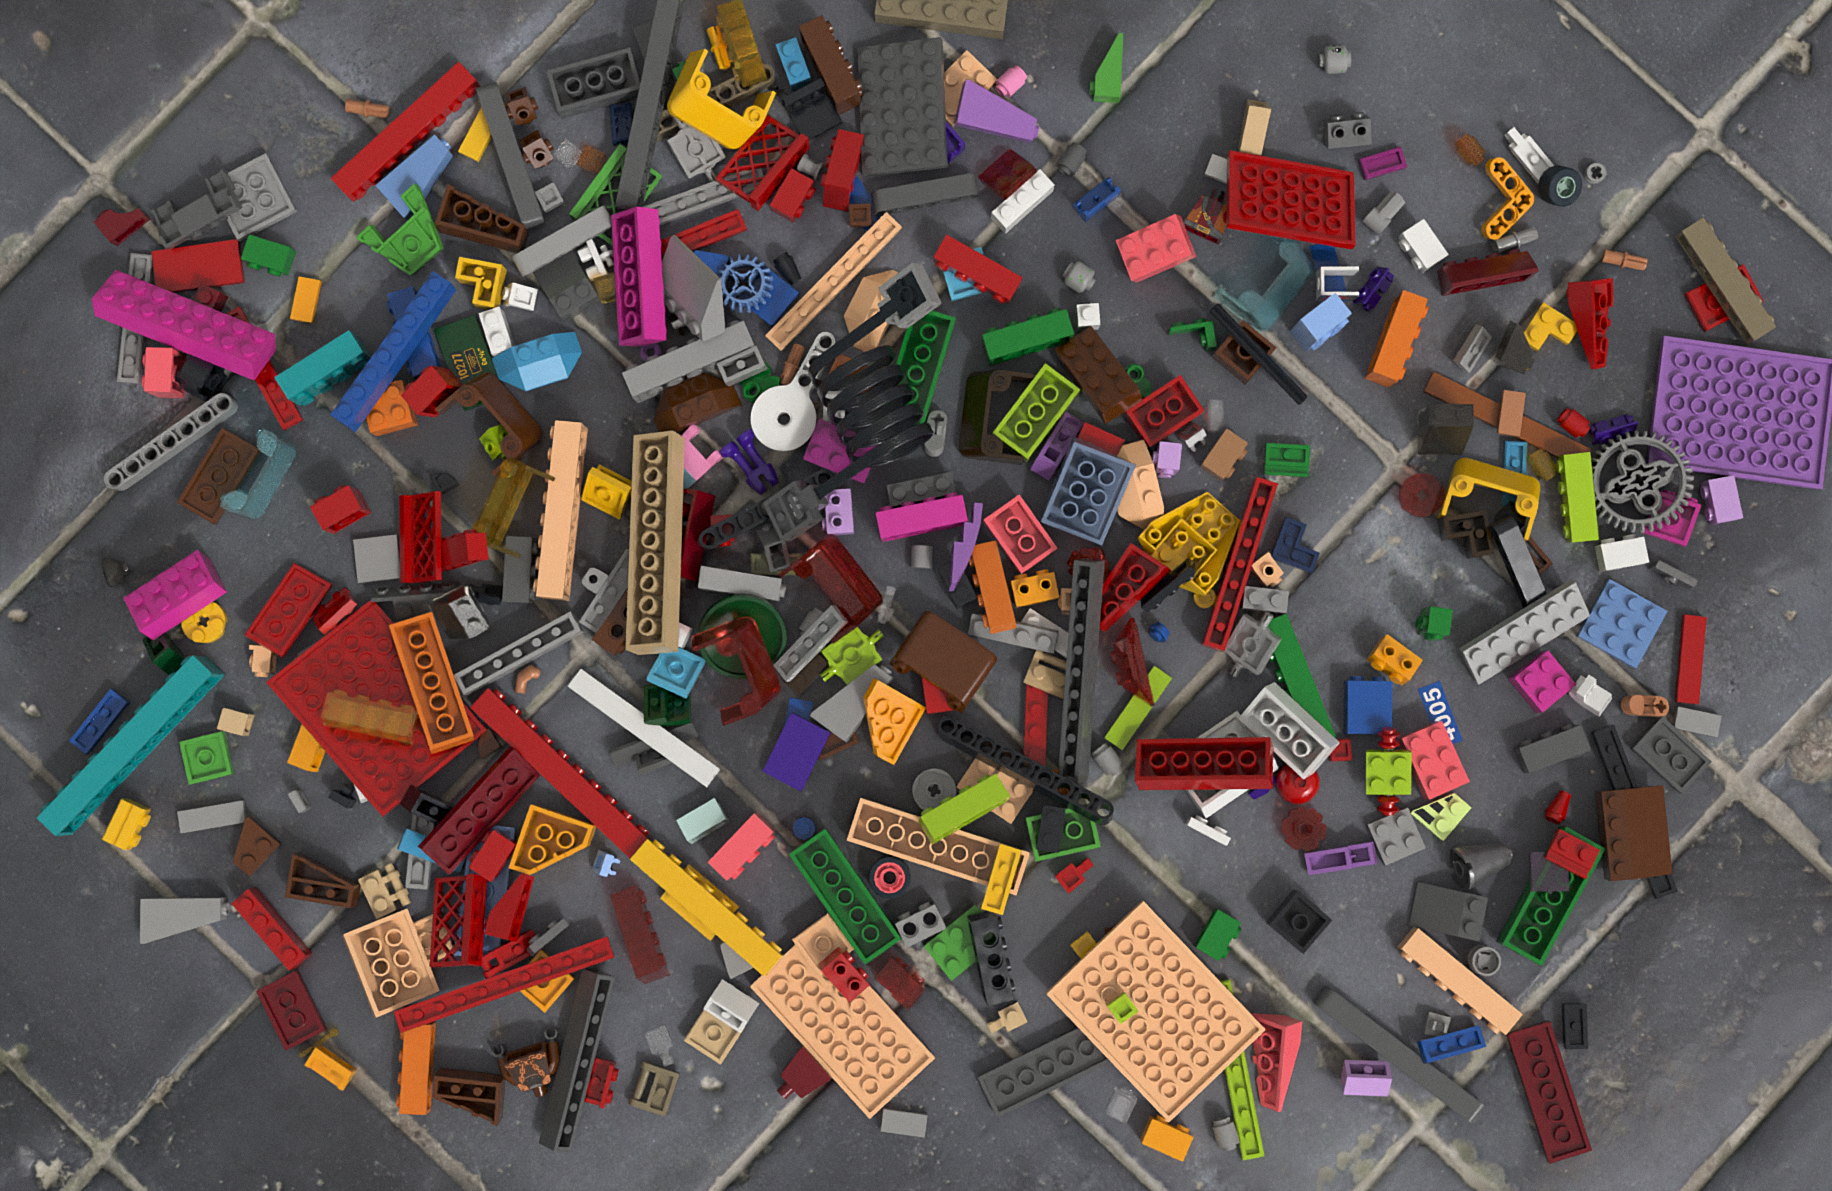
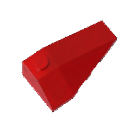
M1613 278L1568 282L1566 290L1568 305L1590 368L1599 369L1606 367L1609 341L1605 334L1607 328L1611 325V319H1607L1608 309L1613 307L1614 301Z

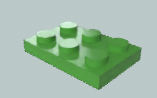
M976 904L924 945L925 949L951 981L976 962L967 919L969 915L981 913ZM986 933L983 940L991 939L993 933Z

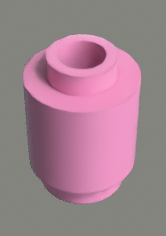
M1017 65L1013 68L1010 67L995 81V89L1000 96L1010 98L1025 84L1027 75Z

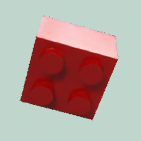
M431 365L421 371V376L416 381H412L405 387L406 391L401 396L417 415L436 418L440 413L435 408L463 386V384L450 369Z
M349 485L337 487L333 490L334 493L332 495L319 497L314 501L315 504L310 506L322 530L332 534L372 513L360 490Z

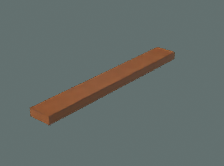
M1436 372L1431 374L1423 390L1424 393L1497 428L1500 411L1499 403ZM1525 416L1522 418L1520 436L1515 437L1558 459V455L1591 451L1590 448Z

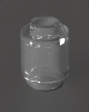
M1206 400V405L1203 406L1205 411L1203 413L1202 427L1206 428L1207 432H1219V429L1224 428L1225 407L1223 406L1224 402L1221 400Z

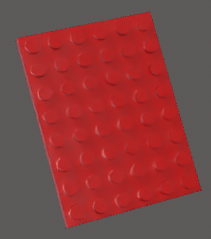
M370 600L266 683L377 812L384 817L401 802L410 785L419 788L481 737L487 729L463 703L474 740L431 754L389 629V625L394 623L376 602H371Z

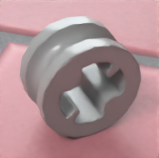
M1593 163L1584 171L1585 179L1591 184L1599 183L1606 176V169L1600 163ZM1591 168H1592V170H1595V169H1598V170H1599L1598 173H1597V174L1600 176L1599 178H1598V176L1595 177V178H1592V177H1591L1592 174H1593V173L1590 171Z

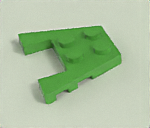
M417 183L409 187L400 196L414 215L393 235L385 240L374 225H368L356 237L357 240L366 243L373 251L385 256L389 262L410 276L415 275L444 249L420 186Z

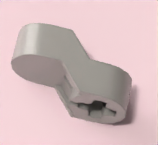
M940 410L931 412L927 419V423L930 424L934 434L924 443V450L926 454L932 457L942 454L945 445L947 415Z

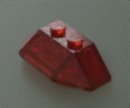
M1130 618L1113 644L1114 651H1111L1113 664H1118L1119 672H1116L1118 686L1122 685L1125 691L1152 707L1155 706L1138 627L1135 618Z

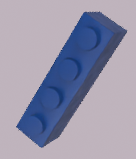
M413 286L387 294L389 301L386 302L388 310L395 317L393 326L418 293ZM430 330L424 335L406 363L409 375H413L416 379L421 376V371L428 366L441 367Z

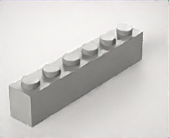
M570 611L456 673L454 678L463 695H470L584 633V630L575 613Z

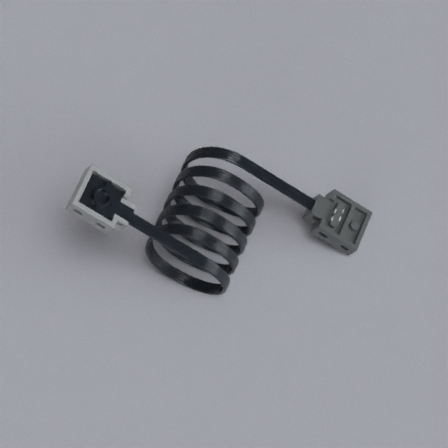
M911 263L881 285L879 290L885 299L877 304L880 311L820 354L810 365L808 370L809 378L814 387L818 389V396L822 404L827 408V415L831 423L837 427L836 433L840 442L846 446V454L851 464L821 485L807 486L804 480L793 481L763 502L781 542L794 540L823 520L819 511L829 504L825 496L865 468L883 466L909 455L933 436L934 431L929 423L924 422L915 425L924 416V411L919 403L906 405L913 399L915 393L910 384L898 385L904 379L905 373L901 365H890L895 359L894 351L890 345L879 346L856 356L831 372L824 380L816 378L819 371L825 365L885 321L887 324L909 328L942 304L922 264ZM875 361L873 364H871L864 370L854 375L848 376L854 371L860 369L861 367ZM880 383L879 385H877V386L874 387L873 389H871V390H869V391H867V392H865V393H862L863 391L867 390L868 388H870V387H872V386H874V385ZM843 390L834 399L825 397L828 391ZM853 409L844 418L835 417L838 410ZM865 427L854 437L844 436L848 429ZM876 446L862 457L854 455L858 448Z

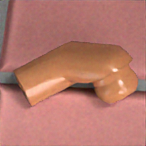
M530 665L520 671L517 675L514 692L525 694L527 682L532 678H539L540 669Z

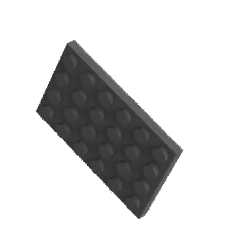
M936 37L859 47L858 75L863 95L860 103L861 134H864L863 146H861L862 175L870 177L948 168L943 39Z

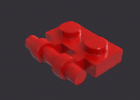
M347 587L342 588L339 592L336 591L332 595L333 598L325 605L322 604L318 608V612L312 616L317 628L324 635L329 630L334 629L338 622L345 615H349L357 605Z

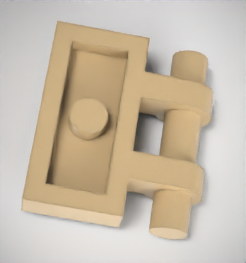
M393 863L385 866L388 875L384 877L379 869L358 879L376 920L398 910L395 903L398 899L403 907L411 903L408 898L409 892L407 888L404 889L399 878L401 875L398 870H395ZM390 881L396 891L393 895L386 884Z

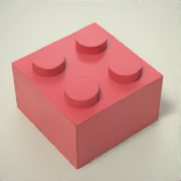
M146 347V353L143 355L145 375L142 376L144 391L158 398L185 399V391L180 389L179 383L175 381V376L185 364L187 355L173 348Z

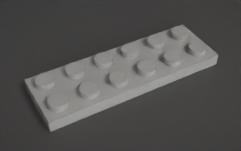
M1570 579L1459 649L1474 681L1479 685L1585 620L1590 614L1576 582Z

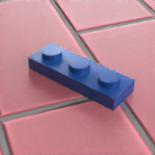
M110 689L69 742L83 753L90 754L130 702L114 689Z
M1480 1025L1417 1042L1424 1064L1486 1047Z

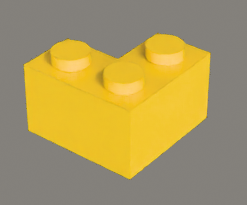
M459 257L455 279L461 284L475 286L472 304L484 310L500 307L507 272L506 268L502 264Z

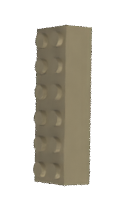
M877 0L875 23L1003 39L1008 0Z

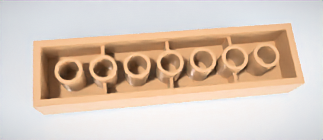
M555 420V426H551L550 439H553L552 448L549 447L548 461H551L550 469L546 470L545 475L548 490L544 491L543 504H546L545 513L541 515V526H544L543 535H539L538 548H541V555L536 559V570H539L538 579L534 580L533 591L536 592V596L542 599L570 601L588 428L579 422Z
M862 797L860 798L847 841L988 886L999 845L1007 844L959 829L932 845L918 823L920 816ZM1021 851L1010 894L1017 895L1030 854L1028 851Z

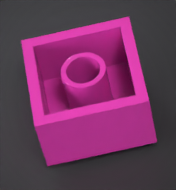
M1548 650L1538 653L1508 678L1535 713H1543L1576 686V683Z

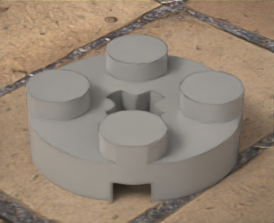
M932 768L923 771L916 777L912 793L915 802L921 809L926 810L929 807L935 809L941 805L940 802L946 797L951 796L954 798L956 796V786L954 780L947 772ZM934 784H937L941 792L932 797L928 787H933Z

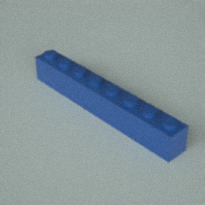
M435 272L430 274L330 414L337 422L354 433L358 430L456 292L451 282Z

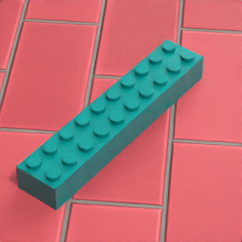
M197 655L186 657L180 664L182 667L165 679V685L161 689L157 688L149 696L150 700L134 711L135 716L130 721H125L118 728V734L107 739L103 744L104 748L88 759V765L83 770H78L72 776L70 784L60 788L56 793L57 797L41 808L40 811L42 813L37 819L53 835H72L225 676L208 657Z

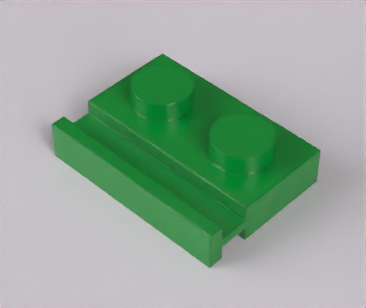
M1265 443L1264 475L1309 477L1310 445Z

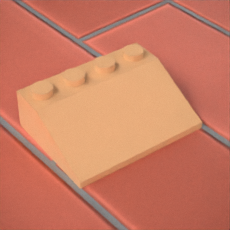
M408 909L342 935L374 1018L440 991L431 967H429V962Z

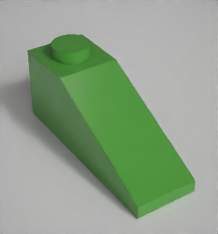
M1123 33L1118 34L1099 67L1094 81H1090L1089 94L1093 95V102L1119 103Z

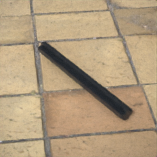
M1217 303L1210 309V314L1298 405L1307 399V395L1220 304Z

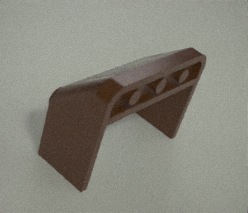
M486 372L461 386L435 410L443 415L457 402L464 407H472L481 401L509 433L502 439L500 444L501 451L507 459L491 472L493 476L499 477L541 440L543 431L494 374Z

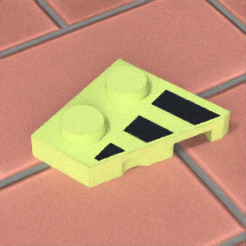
M1451 793L1439 800L1413 809L1410 813L1436 837L1444 841L1472 807L1458 795Z

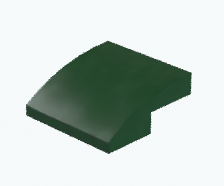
M645 685L644 723L659 726L690 724L691 691L686 699L658 685Z

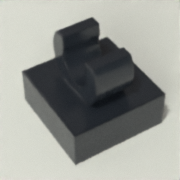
M349 783L344 784L341 791L332 790L328 797L347 809L353 808L357 801L350 797L355 787Z

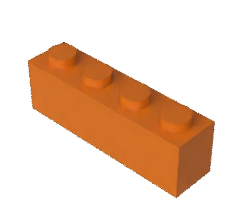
M996 540L977 544L974 546L969 559V565L974 567L976 574H972L974 586L979 587L981 593L977 595L979 607H984L985 614L982 615L984 628L989 627L990 634L1016 629L1014 612Z
M436 1022L400 1033V1038L403 1040V1049L399 1053L402 1071H399L398 1085H401V1091L397 1095L396 1106L400 1107L399 1114L427 1115L431 1112Z

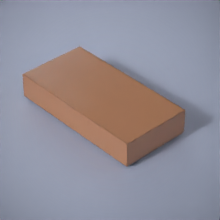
M1509 390L1502 391L1496 434L1520 436L1526 393Z

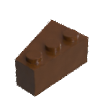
M301 852L292 853L285 898L346 908L357 907L361 887L359 883Z
M440 1068L434 1075L432 1098L454 1108H461L472 1113V1116L477 1118L479 1116L498 1126L503 1118L506 1080L502 1078L501 1074Z

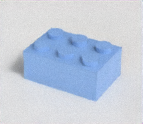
M1334 293L1300 319L1291 329L1290 333L1305 352L1310 348L1314 351L1329 337L1331 338L1349 322L1347 318L1352 313L1339 296Z

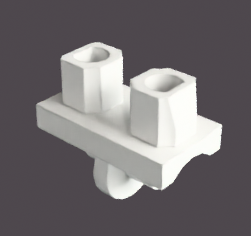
M593 240L586 241L587 245L577 252L583 263L591 259L595 261L596 265L585 269L590 281L601 278L604 281L610 279L603 262H606L608 267L614 266L612 258H614L613 250L608 251L606 245L600 247L602 254H599Z

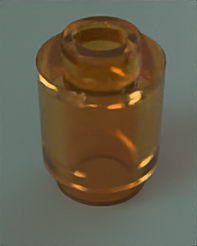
M1469 133L1454 144L1457 147L1456 151L1468 166L1471 164L1477 166L1485 159L1483 155L1486 151L1474 136L1471 137Z

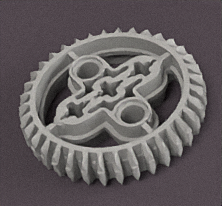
M1637 430L1634 431V437H1630L1629 432L1625 433L1626 439H1622L1621 435H1617V443L1613 439H1609L1608 442L1611 447L1603 444L1601 448L1604 453L1598 450L1595 452L1599 459L1591 458V463L1596 465L1592 466L1595 503H1598L1596 511L1603 510L1599 514L1600 518L1606 515L1609 516L1606 519L1607 524L1615 520L1614 528H1617L1619 523L1623 524L1622 531L1624 532L1627 530V526H1632L1631 533H1635L1636 527H1640V533H1644L1645 526H1648L1650 532H1653L1654 524H1656L1659 530L1662 529L1661 521H1664L1666 525H1670L1671 522L1668 517L1670 516L1676 520L1678 516L1675 511L1681 514L1684 512V509L1679 505L1688 506L1689 503L1683 498H1691L1692 496L1686 490H1693L1694 485L1687 482L1693 481L1694 476L1686 474L1691 473L1693 469L1692 467H1684L1690 463L1689 459L1681 460L1685 456V452L1676 453L1680 449L1679 445H1676L1674 448L1670 447L1673 440L1670 439L1665 444L1664 435L1659 440L1655 439L1656 432L1652 433L1651 438L1647 437V431L1643 432V437H1638L1639 432ZM1638 444L1653 446L1666 453L1674 464H1670L1665 460H1657L1646 464L1640 452L1628 449L1627 447ZM1621 450L1616 462L1621 475L1609 480L1605 485L1604 493H1601L1599 477L1602 467L1612 454ZM1631 457L1637 463L1632 467H1628L1624 464V460ZM1657 469H1660L1661 472L1666 471L1664 477L1655 475ZM1677 470L1680 479L1678 494L1670 507L1661 514H1658L1657 512L1662 506V497L1658 488L1669 484L1674 477V471ZM1627 474H1631L1630 479L1626 480ZM1636 478L1644 480L1643 486H1640L1638 483L1634 484ZM1653 484L1652 490L1648 489V485ZM1616 486L1619 489L1623 488L1621 495L1617 492L1613 493ZM1645 497H1651L1654 499L1655 504L1648 507L1642 503V500ZM1605 499L1616 504L1633 500L1637 510L1642 514L1651 515V518L1630 519L1621 516L1606 504Z

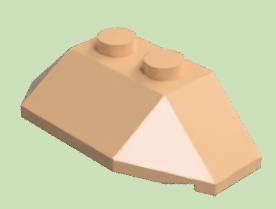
M889 270L863 277L844 314L849 333L880 311L877 304L885 298H883L879 287L898 274V272ZM885 321L853 345L854 348L866 352L878 347L889 324Z
M1139 440L1122 445L1117 455L1136 464L1117 512L1119 516L1144 530L1152 521L1164 515V505L1153 461L1145 441Z

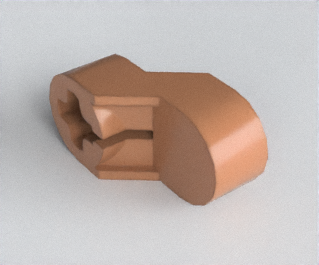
M1629 695L1622 699L1621 709L1625 714L1631 716L1660 717L1668 713L1669 703L1664 697Z

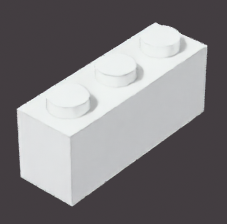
M1039 169L991 212V219L1006 234L1050 195L1055 185Z

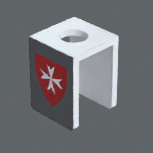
M1320 267L1316 271V301H1325L1334 293L1342 301L1355 300L1359 296V292H1324V276H1353L1359 271V267Z

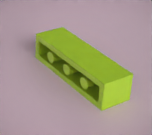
M1590 452L1558 455L1559 460H1556V469L1561 477V482L1558 483V490L1563 498L1560 511L1562 517L1565 518V525L1562 527L1563 537L1567 538V542L1570 543L1599 540Z
M989 774L983 776L977 781V785L973 787L968 785L962 788L956 797L948 796L940 802V806L935 809L929 807L921 813L922 816L918 823L932 845L1008 801L1010 795L997 774L991 777Z

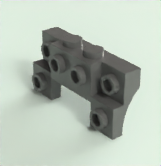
M221 169L216 175L204 179L211 195L206 194L180 210H177L174 202L171 200L166 201V204L151 210L158 226L159 238L165 249H172L188 239L193 241L201 239L205 236L204 233L206 231L220 228L223 225L222 222L227 220L229 215L242 208L233 191L236 188L226 169Z

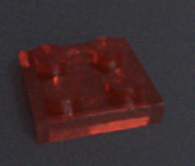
M1009 149L980 174L978 178L985 186L1006 200L1036 174L1037 170L1031 163L1012 149Z

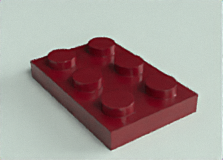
M298 970L256 991L285 1051L327 1030Z

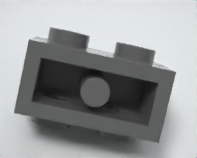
M1353 112L1351 116L1343 117L1342 114H1333L1329 116L1330 118L1323 119L1324 145L1328 149L1372 144L1371 118L1366 114L1364 115V112Z

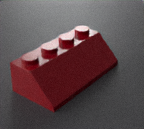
M1520 249L1508 251L1507 255L1499 256V253L1486 255V259L1478 260L1477 257L1465 259L1464 263L1456 264V261L1443 263V267L1437 271L1442 296L1527 281L1538 273L1539 270L1528 251L1520 252Z
M684 488L680 579L697 581L704 550L698 547L696 541L698 535L709 528L710 516L712 515L716 496L699 490ZM704 534L702 537L704 544L706 543L707 534Z

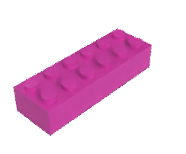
M634 207L611 215L619 346L642 347L665 341L667 329L665 326L663 264L661 261L658 209Z

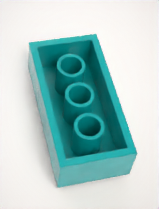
M348 330L274 378L288 400L299 406H306L312 403L314 397L318 394L329 392L337 382L348 380L356 370L361 371L372 356L360 337Z

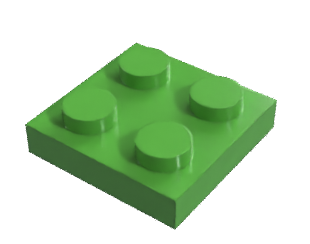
M225 731L179 742L189 785L234 774Z

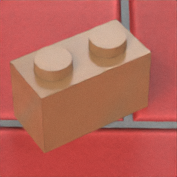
M1226 428L1199 467L1219 481H1222L1225 477L1229 479L1236 469L1233 467L1236 460L1241 461L1248 452L1245 449L1248 442Z

